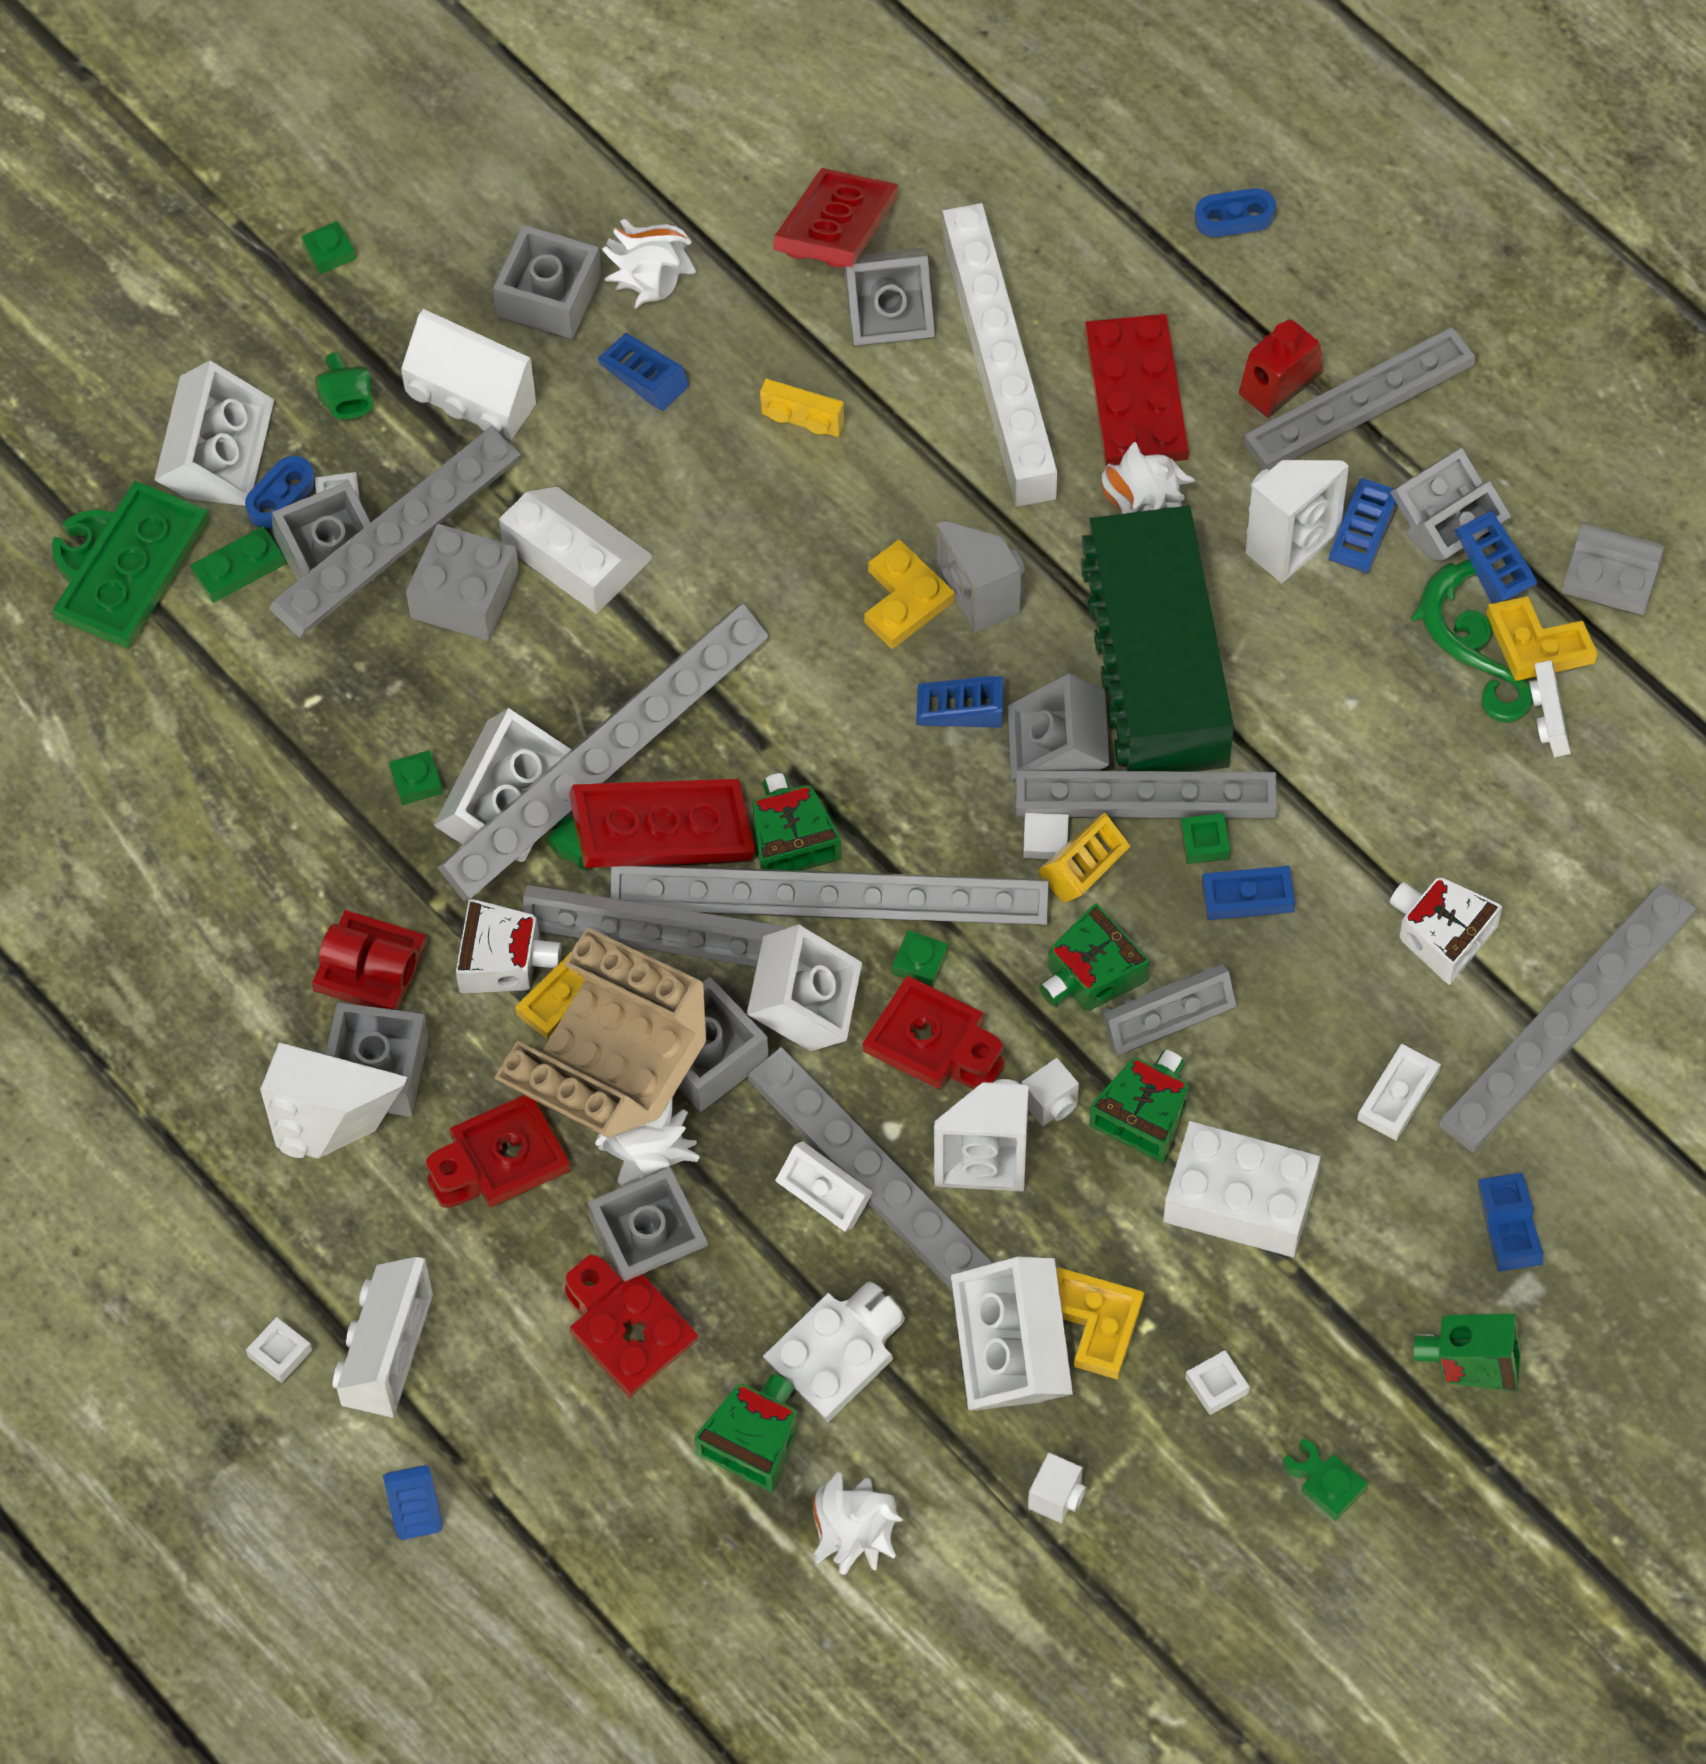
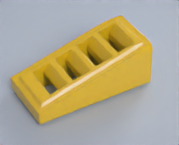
M1104 812L1054 854L1038 872L1043 879H1049L1048 886L1061 902L1066 903L1082 896L1131 845ZM1096 833L1100 835L1110 848L1108 853L1094 836ZM1084 845H1086V846L1088 847V849L1091 851V853H1092V854L1095 856V858L1098 860L1097 863H1096V861L1093 859V857L1089 854V852L1086 850V848L1084 847ZM1072 857L1075 858V860L1079 863V865H1080V866L1082 867V869L1085 871L1084 874H1083V872L1080 870V868L1077 866V864L1073 861Z

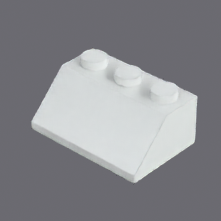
M425 309L420 312L401 368L405 392L418 402H429L442 408L449 416L455 419H466L478 425L484 432L492 427L502 437L512 440L536 405L531 358Z
M208 361L181 375L154 480L186 499L245 506V499L254 488L274 399L212 361Z
M1281 460L1271 470H1262L1251 484L1252 492L1249 506V522L1246 531L1245 553L1281 584L1337 537L1342 522L1349 465L1343 460Z
M559 487L527 491L499 518L502 543L516 546L518 558L595 614H598L652 559V554Z
M510 708L487 720L433 826L463 845L572 749ZM533 844L515 860L525 861Z
M1000 1079L993 1083L983 1082L935 1121L934 1187L1024 1191L1029 1085L1019 1084L1009 1079Z
M412 1257L376 1265L372 1280L366 1279L364 1281L359 1300L360 1306H363L359 1321L352 1320L347 1333L346 1346L350 1348L346 1361L338 1362L333 1376V1388H337L341 1406L394 1418L433 1297L424 1258Z
M1015 1257L951 1275L968 1410L1040 1403L1073 1394L1055 1258Z

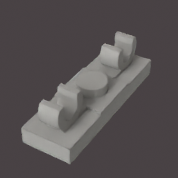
M1223 964L1214 968L1206 967L1203 968L1204 972L1192 977L1188 975L1183 976V980L1181 979L1142 995L1141 998L1133 1001L1127 999L1119 1007L1111 1010L1108 1007L1103 1009L1102 1014L1113 1052L1117 1056L1237 1007L1229 971Z

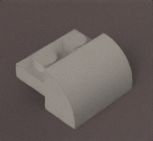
M1462 447L1390 491L1410 525V528L1405 530L1410 539L1425 555L1437 561L1444 560L1463 548L1455 532V529L1489 511H1493L1500 523L1511 517L1491 482H1482ZM1486 527L1472 536L1476 540L1489 530Z
M1583 522L1576 540L1562 593L1644 616L1663 558L1665 545Z

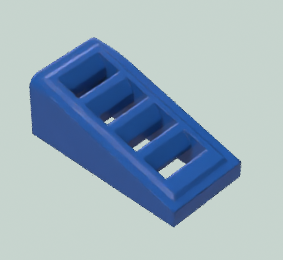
M626 332L598 358L601 366L661 411L665 410L689 385L682 365ZM631 351L634 352L623 364L620 363ZM643 361H645L637 370H635ZM657 370V372L648 380V378Z
M1364 478L1359 480L1331 549L1330 561L1369 573L1397 508V503L1390 493L1394 488ZM1361 513L1379 520L1375 522L1357 515ZM1353 528L1373 536L1372 538H1369L1367 536L1352 532L1351 529ZM1347 542L1358 547L1367 549L1366 554L1346 548L1344 547V545Z
M1489 511L1455 529L1491 604L1507 600L1537 584L1531 569L1493 511ZM1487 527L1491 535L1476 542L1472 535ZM1495 543L1498 550L1485 556L1481 549ZM1503 558L1506 565L1495 571L1491 563ZM1510 573L1514 581L1504 585L1500 578Z
M984 676L918 684L916 725L1002 728L1003 676ZM930 697H938L937 711H929ZM947 698H955V709H946ZM964 698H972V707H964ZM981 699H989V705L981 706Z
M422 1465L388 1472L383 1475L395 1531L400 1540L435 1534L442 1530L438 1500L429 1466Z

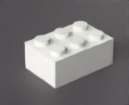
M1189 1121L1166 1196L1163 1222L1294 1258L1316 1185L1321 1156Z

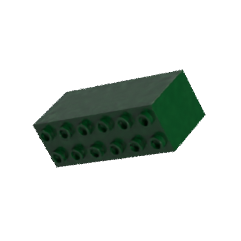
M1191 506L1089 518V534L1082 535L1084 557L1081 558V572L1083 582H1089L1090 593L1087 594L1090 619L1096 618L1097 629L1094 630V642L1097 655H1102L1104 666H1101V680L1103 690L1109 691L1111 702L1107 704L1110 728H1116L1117 739L1114 740L1117 765L1125 764L1126 771L1198 772L1229 768L1234 723Z

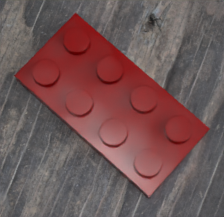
M820 168L774 235L773 250L784 252L789 257L796 259L811 258L825 261L826 264L832 267H853L896 201L898 184Z
M1167 314L1085 321V337L1105 468L1108 464L1120 465L1123 456L1134 442H1136L1144 456L1164 455L1173 459V461L1188 460V443Z
M739 779L573 784L569 792L584 868L751 861L755 854Z

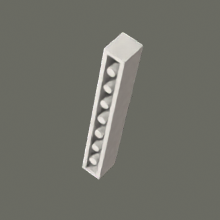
M979 203L942 210V239L1015 507L1055 500L1057 470L983 204Z

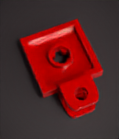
M908 975L862 1043L864 1053L939 1090L950 1073L953 1080L975 1089L983 1082L993 1083L996 1081L1004 1069V1060L1000 1056L1003 1052L1002 1042L992 1033L980 1028L984 1022L983 1012ZM926 1025L932 1027V1037L929 1039H916V1034L912 1032L915 1028L922 1030Z
M525 1095L451 1127L450 1136L453 1143L436 1150L426 1159V1167L430 1172L427 1176L428 1184L439 1205L444 1208L461 1205L480 1196V1192L490 1208L570 1172V1163L536 1101ZM509 1142L512 1147L520 1145L522 1149L517 1152L518 1155L515 1157H504L500 1155L503 1152L502 1144Z
M592 1254L584 1258L566 1274L564 1289L566 1298L582 1316L570 1326L569 1332L629 1398L698 1341L699 1335L643 1274L622 1283V1279L602 1258ZM585 1282H591V1283H593V1284H595V1285H593V1286H587V1285H585V1284H583V1283H585ZM630 1323L634 1326L640 1324L645 1328L642 1332L645 1340L641 1343L635 1339L629 1342L623 1339L626 1334L624 1326Z

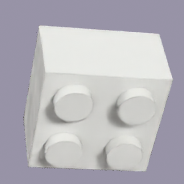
M801 925L765 935L762 939L747 1015L810 1052L847 1041L862 962Z

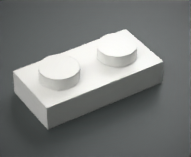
M1552 661L1535 663L1537 680L1530 681V688L1534 705H1542L1544 717L1537 718L1541 743L1550 742L1554 757L1569 755L1571 751Z
M1401 1044L1359 1111L1357 1120L1397 1141L1438 1075L1441 1064Z
M803 1141L794 1145L775 1180L844 1232L854 1228L873 1193Z

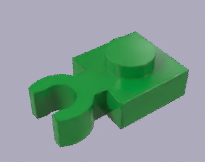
M1303 1438L1299 1443V1450L1308 1457V1460L1298 1463L1292 1457L1286 1455L1283 1459V1467L1291 1476L1307 1479L1302 1485L1301 1492L1334 1521H1337L1367 1490L1368 1483L1334 1454L1323 1462L1318 1458L1316 1446L1311 1441Z

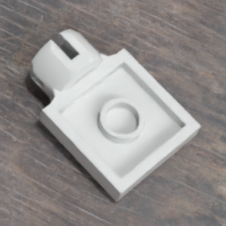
M873 1282L865 1283L849 1300L842 1302L834 1299L828 1293L763 1356L765 1361L781 1377L787 1379L794 1386V1390L827 1422L837 1415L893 1360L891 1353L885 1349L884 1345L886 1339L904 1323L905 1317L899 1305L892 1297H885L882 1294L884 1290Z

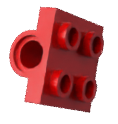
M344 910L339 923L330 925L322 941L319 954L320 966L312 981L313 991L356 1005L398 1010L428 943L425 934Z

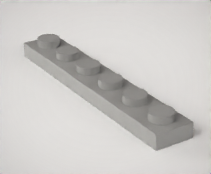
M1451 327L1244 434L1243 445L1262 470H1271L1281 460H1293L1474 366L1475 355L1454 328Z
M1016 771V817H1025V813L1069 814L1068 817H1098L1105 812L1108 817L1184 818L1224 813L1225 818H1276V772Z
M527 885L523 896V912L537 917L539 932L581 938L588 927L626 946L757 967L763 936L785 929V926Z

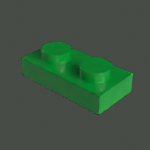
M264 526L190 564L192 574L210 601L215 603L284 566L286 563L284 555Z

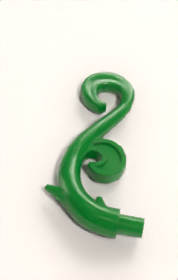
M1469 559L1457 565L1449 563L1435 572L1425 584L1417 609L1411 616V620L1414 622L1423 618L1424 626L1434 642L1457 661L1511 683L1517 691V699L1509 703L1499 700L1495 695V690L1499 687V681L1490 680L1484 687L1481 706L1491 719L1501 723H1511L1520 720L1529 712L1532 705L1531 688L1524 679L1515 681L1510 668L1479 653L1480 650L1487 646L1491 638V624L1487 617L1479 611L1472 610L1459 614L1455 620L1454 632H1467L1468 636L1464 638L1451 632L1444 621L1442 605L1446 596L1450 601L1453 600L1455 588L1462 586L1463 580L1476 574Z

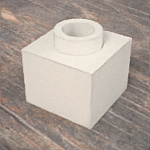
M1055 1058L1021 1082V1084L1029 1085L1028 1110L1042 1127L1053 1119L1060 1121L1066 1118L1076 1108L1079 1083L1058 1058Z
M1048 1452L1029 1491L1028 1509L1062 1524L1068 1510L1076 1512L1084 1497L1086 1486L1081 1484L1082 1467Z

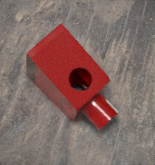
M1292 319L1279 323L1274 328V331L1252 348L1248 354L1239 395L1269 419L1323 373L1319 341Z

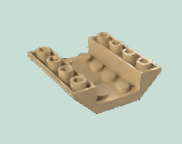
M587 927L564 964L585 980L580 990L573 998L572 1003L549 1037L543 1050L539 1052L517 1040L494 1079L607 1138H611L657 1120L662 1115L706 1042L703 983L700 980Z

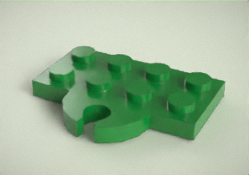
M134 480L115 512L100 509L88 510L68 518L62 523L64 533L70 537L84 536L87 540L79 547H69L62 538L53 537L52 550L55 565L62 577L70 582L52 610L54 618L129 649L210 519L208 510Z

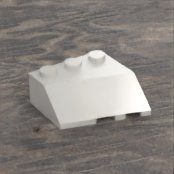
M278 1043L260 1089L276 1147L291 1157L303 1158L306 1155L319 1159L375 1132L405 1085L407 1077Z

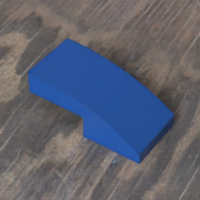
M1523 1173L1478 1179L1484 1219L1498 1272L1542 1265L1543 1251L1532 1219L1533 1205Z

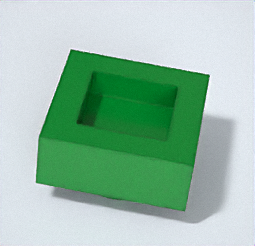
M338 221L301 236L303 247L319 275L356 260L355 250Z
M430 750L389 762L390 772L402 806L443 794L442 785Z
M1224 813L1181 818L1180 829L1186 864L1230 859V846Z
M907 930L892 964V974L902 978H906L908 975L933 988L948 955L949 944Z

